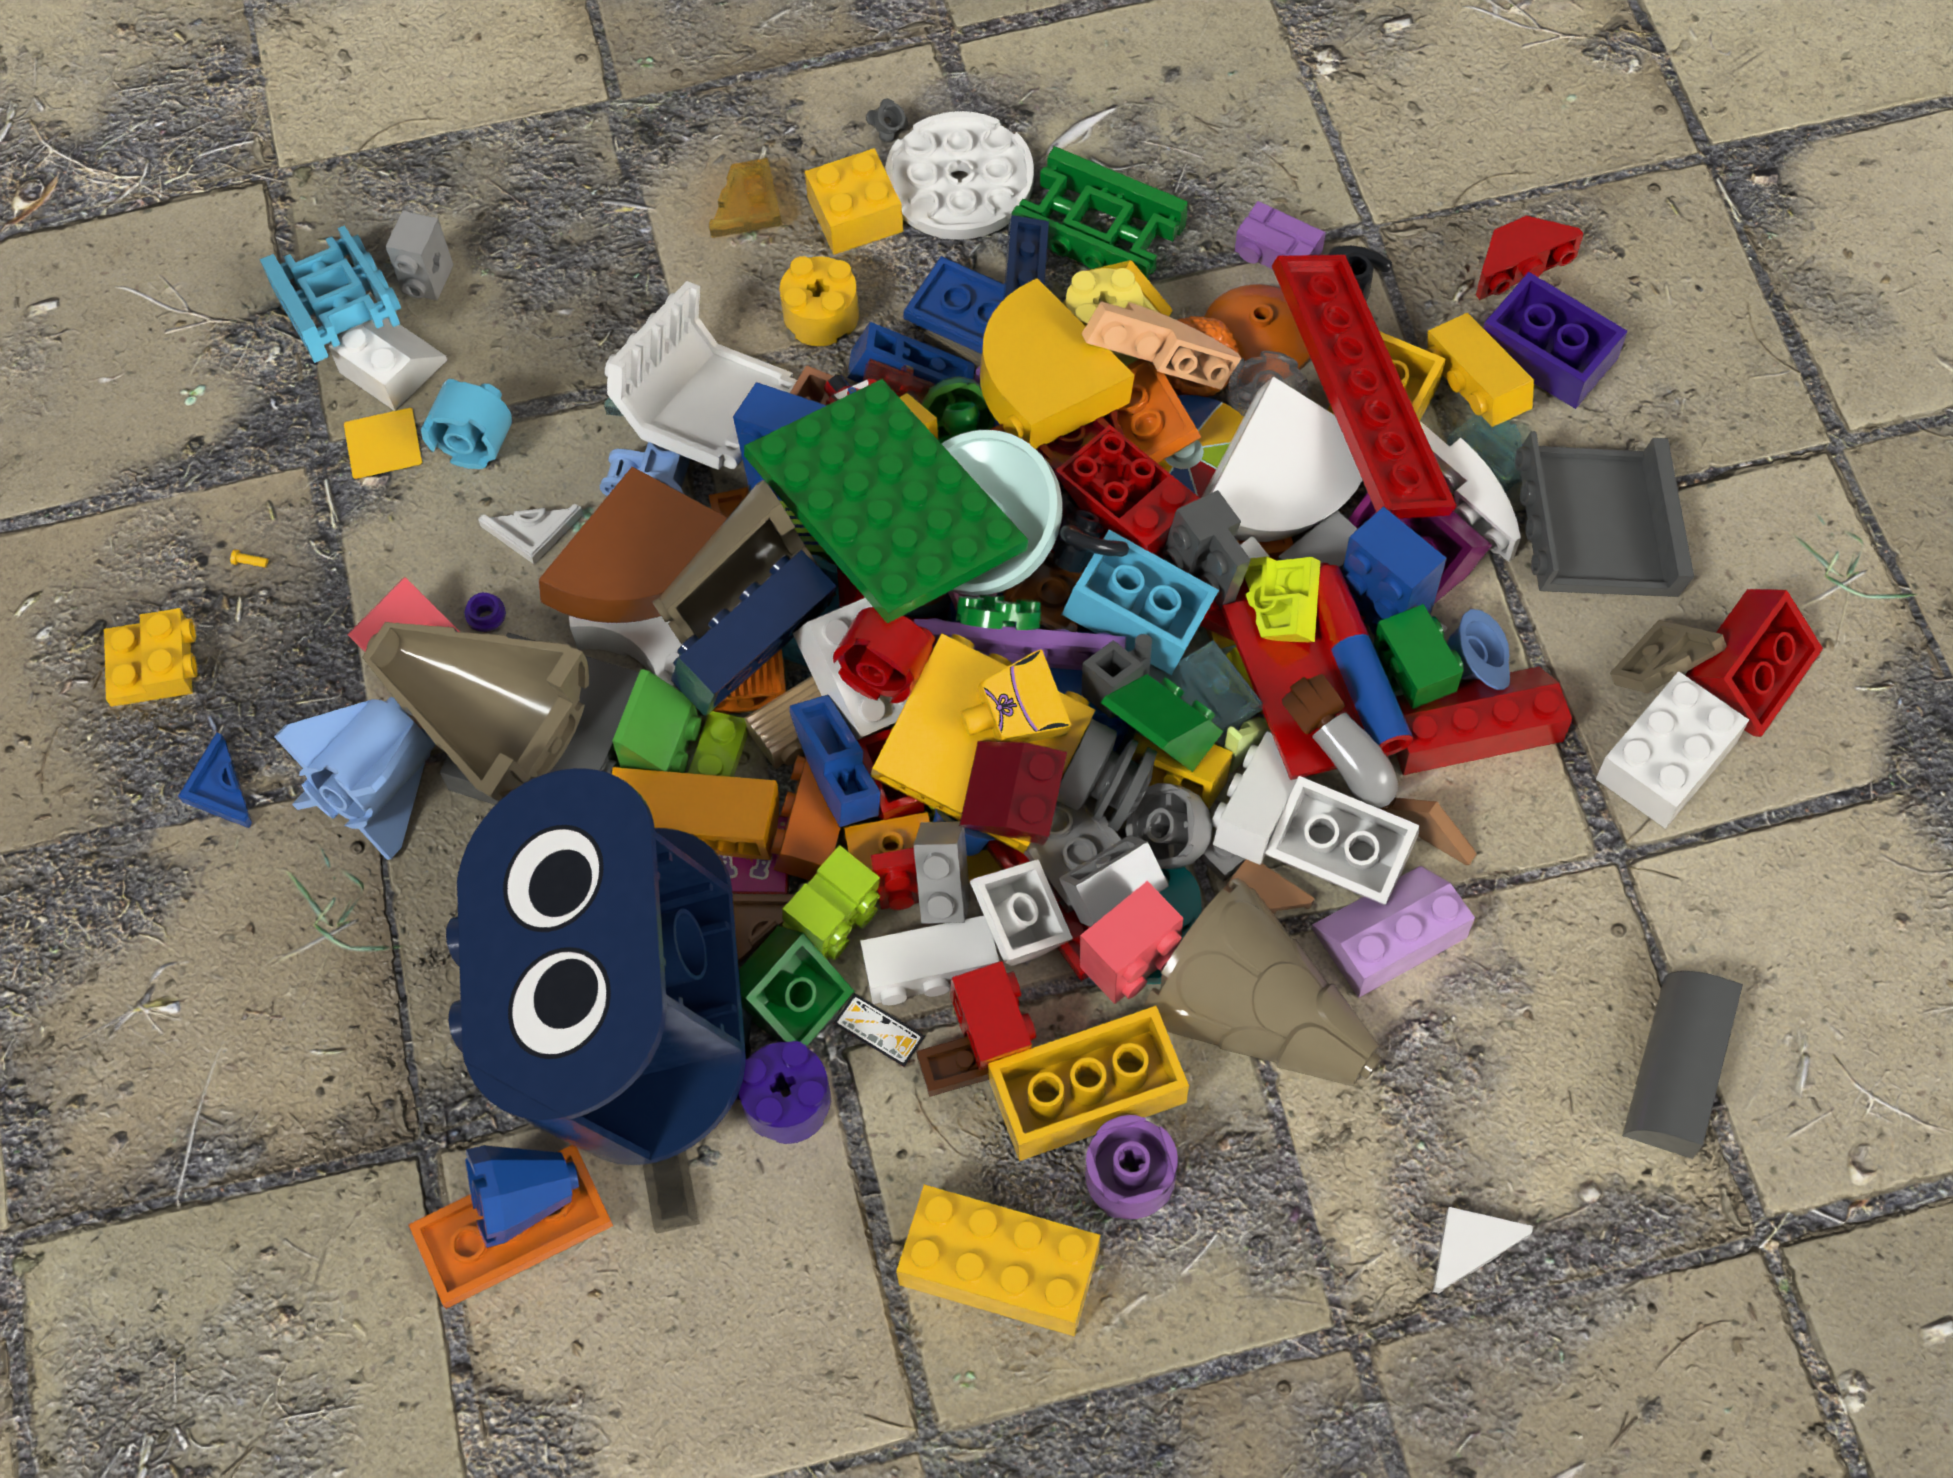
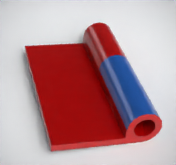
M1326 562L1320 563L1315 642L1267 640L1260 636L1256 625V611L1253 607L1249 606L1248 600L1222 606L1221 610L1290 780L1298 779V776L1306 777L1337 769L1331 759L1313 739V735L1319 729L1305 735L1282 704V699L1291 691L1290 686L1303 677L1310 679L1323 674L1345 704L1344 709L1335 716L1347 713L1371 736L1386 756L1404 750L1413 742L1411 731L1339 566L1330 565Z

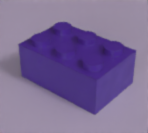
M1530 272L1523 277L1490 315L1483 327L1534 379L1535 385L1574 409L1580 405L1619 358L1628 332Z

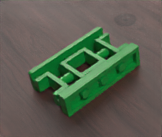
M1054 146L1047 156V167H1043L1040 171V186L1048 189V193L1040 205L1022 198L1019 206L1016 205L1012 211L1014 216L1049 221L1047 248L1055 254L1067 256L1085 264L1090 269L1132 260L1149 280V275H1153L1156 270L1157 255L1146 250L1156 235L1172 242L1177 235L1180 236L1187 222L1188 201ZM1067 189L1080 194L1076 202L1063 197ZM1089 207L1116 218L1106 234L1079 223ZM1054 210L1067 215L1062 224L1048 219ZM1133 217L1148 222L1143 230L1129 225ZM1120 238L1134 244L1130 249V253L1115 247Z

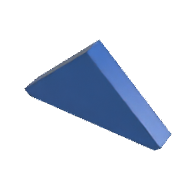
M216 732L178 797L185 804L250 828L252 821L227 742L222 734Z

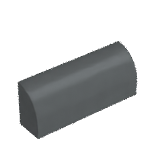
M1677 971L1664 977L1622 1134L1623 1137L1690 1159L1696 1156L1704 1143L1743 984L1697 971Z

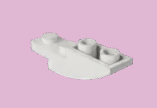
M1420 422L1450 492L1454 495V501L1457 506L1453 511L1492 544L1489 548L1490 551L1500 554L1505 560L1510 562L1515 557L1521 536L1513 508L1500 482L1481 457L1462 438L1449 447Z

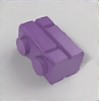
M1257 201L1249 212L1248 217L1245 218L1238 228L1235 252L1239 253L1241 258L1248 263L1255 264L1258 262L1272 269V264L1277 256L1321 255L1326 232Z

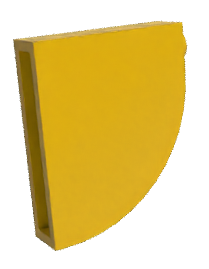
M1038 278L1009 294L992 313L984 332L980 366V385L983 397L992 415L1000 425L1003 424L1006 433L1023 439L1035 449H1038V446L1044 443L1048 444L1059 436H1064L1080 428L1082 425L1093 422L1097 418L1129 404L1135 376L1109 349L1086 343L1082 336L1086 326Z

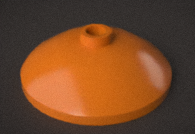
M1252 284L1231 289L1219 296L1204 315L1207 318L1221 320L1225 323L1229 332L1233 334V339L1237 343L1236 347L1239 349L1238 354L1241 357L1238 369L1234 370L1235 375L1232 377L1234 379L1248 383L1265 384L1274 376L1281 381L1299 372L1310 360L1307 348L1281 288L1271 285Z

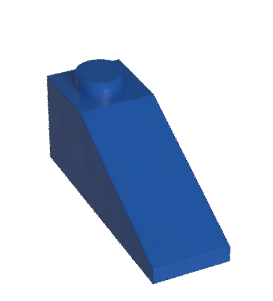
M869 322L851 350L847 378L858 383L867 379H875L876 381L883 379L895 393L927 394L932 386L946 378L960 376L973 379L975 364ZM872 360L898 371L904 365H908L914 369H910L907 373L908 375L929 382L932 385L930 387L924 386L869 363Z

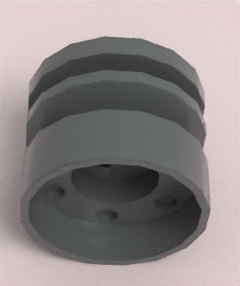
M1091 719L1061 779L1057 801L1078 811L1088 797L1091 796L1097 799L1093 811V819L1099 822L1109 805L1115 808L1110 818L1108 827L1118 831L1123 822L1139 806L1153 777V766L1158 752L1147 747L1137 763L1131 759L1138 741L1131 739L1119 754L1113 751L1117 731Z

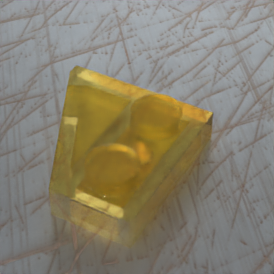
M768 158L731 164L726 177L727 185L721 190L718 198V210L714 220L710 219L709 222L711 238L781 226V215Z

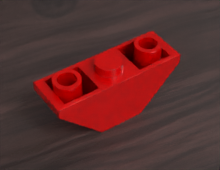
M1527 215L1494 229L1480 275L1476 296L1479 300H1482L1493 294H1503L1511 286L1518 284L1528 272L1539 277L1544 271L1555 266L1569 264L1578 255L1584 233L1577 227Z

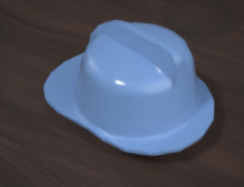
M1476 609L1467 611L1462 616L1460 626L1450 635L1447 641L1450 650L1457 651L1463 662L1464 672L1461 679H1481L1486 685L1496 690H1504L1510 683L1509 644L1505 633L1489 614Z

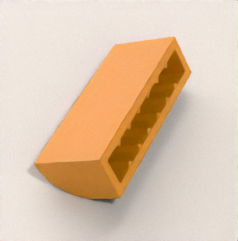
M613 767L611 774L631 785L646 801L651 811L655 828L674 829L689 833L708 844L718 855L771 860L772 853H770L779 818V792L776 780Z

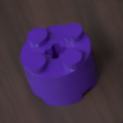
M799 1041L766 1045L745 1060V1072L739 1090V1098L751 1128L762 1137L776 1140L777 1143L782 1144L798 1143L817 1133L823 1125V1121L831 1106L829 1082L825 1067L819 1057L808 1049L805 1044ZM788 1089L791 1094L783 1097L780 1091Z

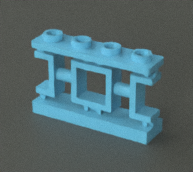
M345 225L338 228L341 239L335 241L333 236L327 238L326 242L329 249L295 262L291 254L284 256L285 262L279 264L274 254L260 259L275 295L314 363L329 357L324 345L331 343L333 347L340 345L337 334L369 320H372L378 329L384 326L382 320L388 318L393 327L400 325L395 311L401 309L395 292L392 287L389 288L380 269H377L371 254L366 252L359 235L357 234L352 237ZM349 255L355 267H351L348 260L344 259V257ZM294 279L301 290L295 291L289 280ZM366 291H371L377 303L372 301L369 294L366 295ZM314 314L322 326L316 328L310 315Z

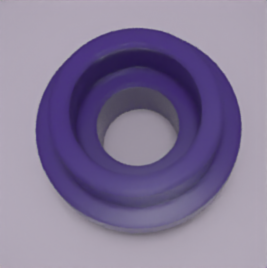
M482 592L475 594L469 599L464 615L472 629L479 632H489L498 628L503 623L506 610L500 598L490 593ZM486 611L492 612V613H491L490 615H488V616L480 617V615H481L483 612H486Z

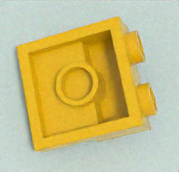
M181 608L139 614L140 623L104 629L106 700L111 707L193 694L192 678L197 677L198 669L195 656L191 653V643L196 641V630L193 620L186 618Z

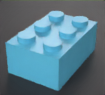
M1108 530L1104 539L1126 542L1129 547L1128 554L1123 557L1094 554L1073 588L1061 615L1094 633L1125 636V650L1128 652L1135 648V639L1138 635H1149L1152 638L1151 664L1172 675L1219 590L1115 532Z

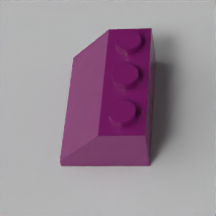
M1368 493L1348 519L1357 529L1376 513ZM1454 511L1450 516L1400 519L1446 557L1434 604L1463 581L1492 546Z

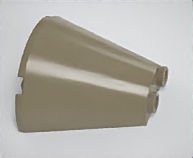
M762 480L754 486L662 595L653 601V604L665 622L673 618L668 625L679 642L683 644L693 635L700 639L710 629L708 623L722 609L727 608L731 612L741 602L739 596L752 583L757 581L762 585L771 576L769 570L783 556L788 555L792 559L798 552L803 550L817 566L818 564L799 537L793 522L766 481ZM835 591L833 592L831 598L837 595Z

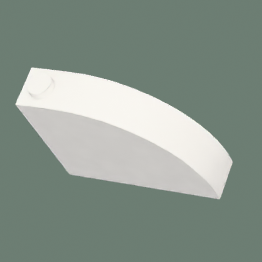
M1273 376L1258 389L1202 497L1219 490L1241 520L1237 534L1234 536L1236 540L1246 541L1250 537H1254L1257 542H1270L1296 536L1311 529L1333 514L1355 493L1362 482V478L1335 415Z

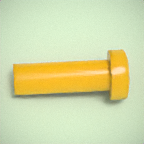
M234 549L231 553L230 562L233 565L243 563L266 568L269 559L243 554L240 550Z

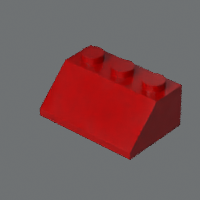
M1747 589L1716 631V633L1723 635L1727 645L1726 649L1688 670L1685 674L1686 677L1749 719L1744 730L1755 737H1762L1823 650V647L1787 590Z

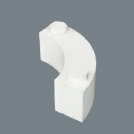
M569 615L570 629L577 649L604 650L622 656L629 655L644 665L646 670L678 689L671 681L675 669L673 662L679 656L677 650L682 644L668 625L670 621L665 622L659 616L637 622L604 623L584 620Z

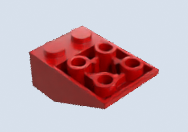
M1108 425L1055 470L1056 477L1081 510L1095 514L1099 518V523L1104 528L1101 536L1102 539H1104L1108 530H1111L1158 557L1163 552L1176 510L1200 499L1111 425Z

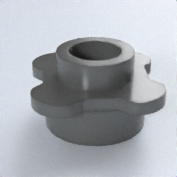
M889 98L883 99L880 102L879 108L870 110L866 114L867 123L875 127L879 132V138L884 142L892 141L897 131H903L908 126V119L903 109ZM887 117L890 123H886L884 118Z

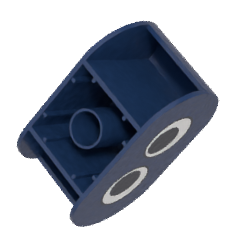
M573 768L550 772L523 783L502 798L484 817L473 833L461 860L457 877L458 916L452 917L448 921L446 928L449 952L454 962L460 967L461 1000L452 1003L448 1016L451 1036L463 1054L466 1068L476 1087L491 1103L503 1111L598 1158L612 1163L644 1165L671 1158L697 1144L723 1120L736 1100L745 1072V1042L733 894L727 867L717 852L699 838L679 830L655 828L651 811L640 793L615 775L595 769Z

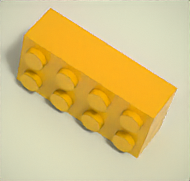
M1157 1006L988 1063L989 1082L1019 1161L1094 1136L1104 1123L1113 1118L1125 1115H1137L1145 1118L1187 1103L1189 1084Z
M924 1184L896 1270L898 1282L903 1287L1075 1337L1100 1250L1101 1235Z

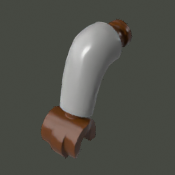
M1320 674L1310 679L1303 677L1290 686L1291 691L1282 699V704L1305 735L1319 729L1313 735V739L1339 770L1354 799L1383 811L1391 808L1396 801L1398 780L1391 762L1371 736L1347 713L1335 716L1344 709L1345 704L1324 675Z

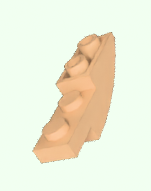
M1101 301L1082 332V336L1088 344L1153 362L1158 372L1221 390L1241 360L1237 352L1210 336L1164 314L1130 302L1126 308H1122Z

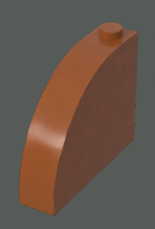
M631 467L539 578L541 603L561 613L594 622L628 623L659 617L661 615L654 606L653 601L662 595L727 517L644 472Z

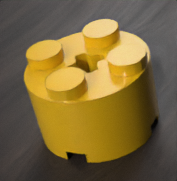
M799 256L791 262L790 268L784 273L779 287L784 323L787 329L789 328L794 333L795 338L804 344L829 346L837 343V338L846 333L849 335L854 331L859 320L856 280L851 267L846 261L830 257L817 256L808 258L806 256Z

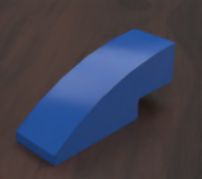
M825 695L790 705L789 712L807 762L839 827L878 816L881 792L863 764L864 751L830 696Z

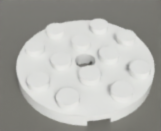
M946 112L917 122L913 125V130L902 140L897 139L889 151L885 165V171L901 202L902 219L917 230L940 239L985 237L1009 224L1012 211L1016 205L1019 206L1022 198L1029 201L1034 184L1033 158L1023 138L1017 132L1013 134L1001 126L1000 120L976 112ZM955 171H964L969 174L962 179V182H958V179L950 176Z

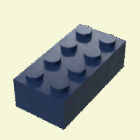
M803 550L798 552L792 559L788 555L783 556L769 570L771 576L762 585L757 581L752 583L739 596L741 602L731 612L727 608L722 609L708 623L710 629L700 639L696 635L691 636L677 650L679 656L673 662L675 669L671 681L704 716L708 715L794 638L793 633L805 623L816 619L825 611L836 585Z

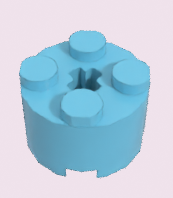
M448 379L443 383L421 428L422 439L431 451L434 452L437 446L444 453L452 456L450 463L467 469L486 468L489 461L496 459L512 424L511 412L501 400L502 393L490 384L478 386Z

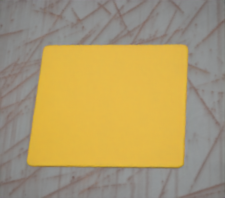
M412 408L344 422L352 477L354 479L422 464Z

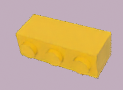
M1468 312L1428 330V348L1426 351L1446 358L1442 375L1447 379L1451 389L1456 393L1459 392L1469 402L1473 412L1478 416L1481 415L1491 427L1533 409L1534 379Z

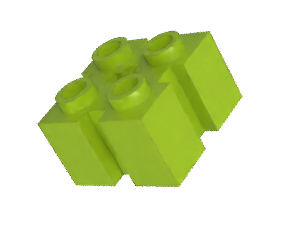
M839 845L817 869V874L808 884L805 883L783 907L782 920L785 922L782 924V927L804 933L826 959L830 957L836 960L850 943V939L847 936L851 929H855L857 925L863 929L877 913L878 908L875 905L880 895L875 891L879 887L880 877Z

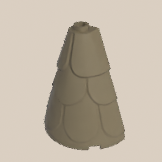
M385 622L379 632L371 637L367 644L366 652L362 656L401 708L409 715L415 717L433 742L447 753L478 791L497 801H500L523 783L550 773L568 747L585 707V704L579 702L581 687L585 689L589 686V667L583 651L572 648L568 644L512 639L506 635L457 632L453 627Z
M1239 878L1233 879L1228 885L1233 889L1231 893L1222 888L1183 937L1161 972L1163 974L1161 976V989L1157 990L1154 987L1150 991L1142 1010L1157 1006L1164 1026L1169 1033L1217 1045L1221 1050L1275 1062L1277 1068L1353 1086L1360 1075L1367 1080L1382 1058L1376 1054L1379 1044L1336 985L1328 984L1297 939L1291 938L1256 890L1249 887Z

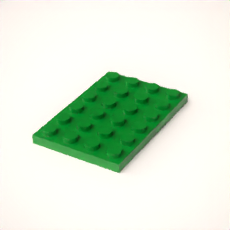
M883 379L744 445V457L887 623L1027 550L1028 538Z

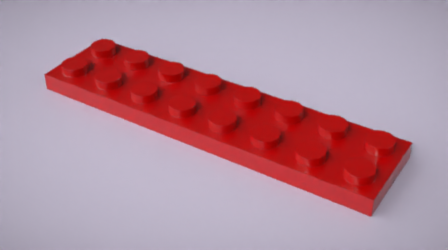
M1346 255L1277 256L1272 264V269L1376 513L1384 506L1398 519L1450 516L1457 505Z

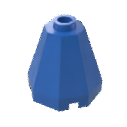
M487 1145L466 1149L467 1159H465L470 1196L473 1208L477 1209L479 1217L483 1216V1219L476 1221L486 1248L506 1243L572 1201V1190L579 1188L574 1162L566 1163L561 1152Z

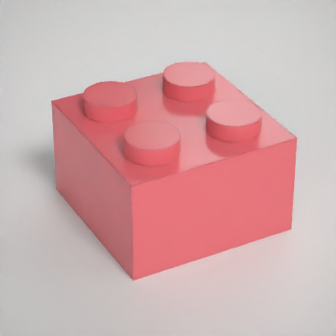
M1146 881L1080 935V968L1114 1004L1124 996L1130 999L1145 987L1147 977L1157 969L1162 972L1182 940L1183 917Z

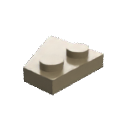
M1658 620L1610 672V675L1616 686L1649 693L1671 681L1678 671L1682 674L1724 651L1727 645L1722 634Z

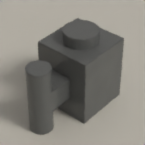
M1146 634L1138 635L1135 639V648L1130 652L1113 640L1083 662L1081 694L1110 719L1116 716V714L1100 702L1106 695L1146 674L1150 675L1152 638Z

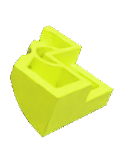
M1268 556L1250 558L1251 561L1244 576L1249 592L1245 595L1249 606L1253 607L1256 611V625L1260 636L1267 640L1284 642H1315L1321 561L1313 557L1278 561Z

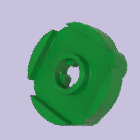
M995 594L979 595V597L959 596L956 621H960L964 625L991 629H1002V626H1015L1016 622V630H1036L1040 628L1041 601L1016 599V602L1004 601L1005 596Z

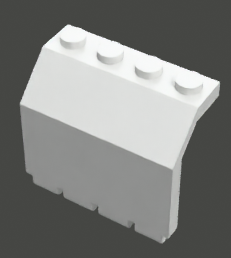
M686 281L675 293H671L668 296L665 304L656 313H652L648 317L645 325L637 333L630 335L626 344L617 354H612L609 357L605 366V376L608 377L607 395L642 440L717 470L721 466L735 469L743 459L733 416L754 384L758 382L790 393L797 380L793 379L792 372L718 344L699 319L700 286Z

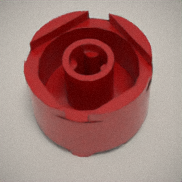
M868 607L856 615L833 654V662L835 663L838 660L841 666L838 674L847 685L861 695L876 701L880 695L892 697L889 703H900L909 697L933 651L932 645L935 642V637L931 631L918 626L904 615L887 623L874 607Z

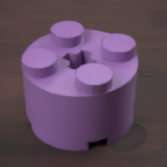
M1137 1115L1113 1118L1099 1128L1091 1140L1086 1153L1085 1179L1092 1199L1103 1209L1105 1214L1113 1218H1144L1157 1212L1170 1200L1178 1166V1155L1174 1141L1169 1133L1160 1125L1158 1127L1146 1121V1118ZM1131 1162L1133 1168L1138 1169V1171L1130 1172L1124 1168V1164Z

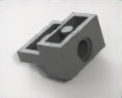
M1219 490L1176 510L1162 555L1165 561L1218 589L1219 591L1214 601L1221 610L1223 605L1235 602L1251 559L1234 537L1237 534L1241 520Z

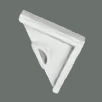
M573 504L569 509L546 511L545 508L514 511V515L489 518L483 514L478 521L483 529L535 565L583 516V511L579 505Z
M1449 1207L1445 1218L1433 1292L1441 1293L1461 1278L1494 1260L1504 1251L1529 1238L1533 1226Z

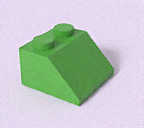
M640 670L612 741L621 768L684 773L688 762L686 751L690 741H696L701 729V717H698L695 705L681 691L648 670Z

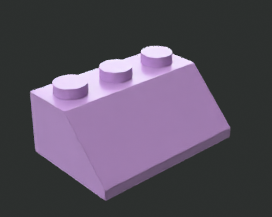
M1419 866L1399 878L1386 905L1362 897L1314 923L1311 928L1359 998L1466 939L1475 917L1450 882Z

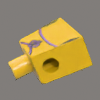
M1042 649L1033 652L982 681L978 688V695L982 704L961 711V718L969 736L992 729L997 742H1032L1066 735L1072 726Z

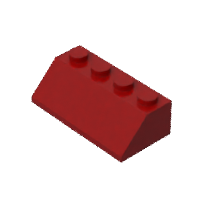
M1539 666L1510 672V683L1504 690H1496L1486 685L1481 679L1461 682L1456 692L1414 709L1411 708L1404 695L1396 696V699L1413 736V742L1404 750L1396 753L1402 774L1408 775L1560 743L1566 737L1572 722V716L1560 683Z

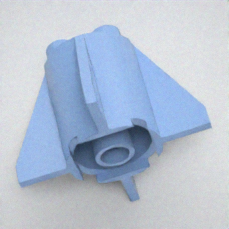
M390 697L386 702L380 699H371L287 724L274 736L302 767L299 776L305 775L307 778L302 784L304 792L292 805L297 810L317 806L332 819L338 814L349 819L344 826L359 829L387 860L392 859L402 848L424 764L430 757V752L436 744L426 731L419 728L408 716L409 714L401 708L394 697Z

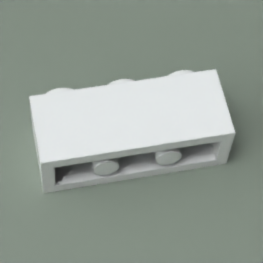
M1266 731L1259 746L1255 744L1250 746L1243 762V767L1247 769L1243 775L1235 774L1227 792V796L1231 797L1228 804L1220 802L1212 819L1213 827L1217 828L1213 842L1214 846L1259 865L1265 857V851L1297 779L1290 780L1273 736L1268 731Z
M984 915L965 919V923H944L860 941L872 1004L882 1002L883 1005H896L907 1000V997L925 994L929 997L940 996L950 990L952 977L999 962L994 937Z

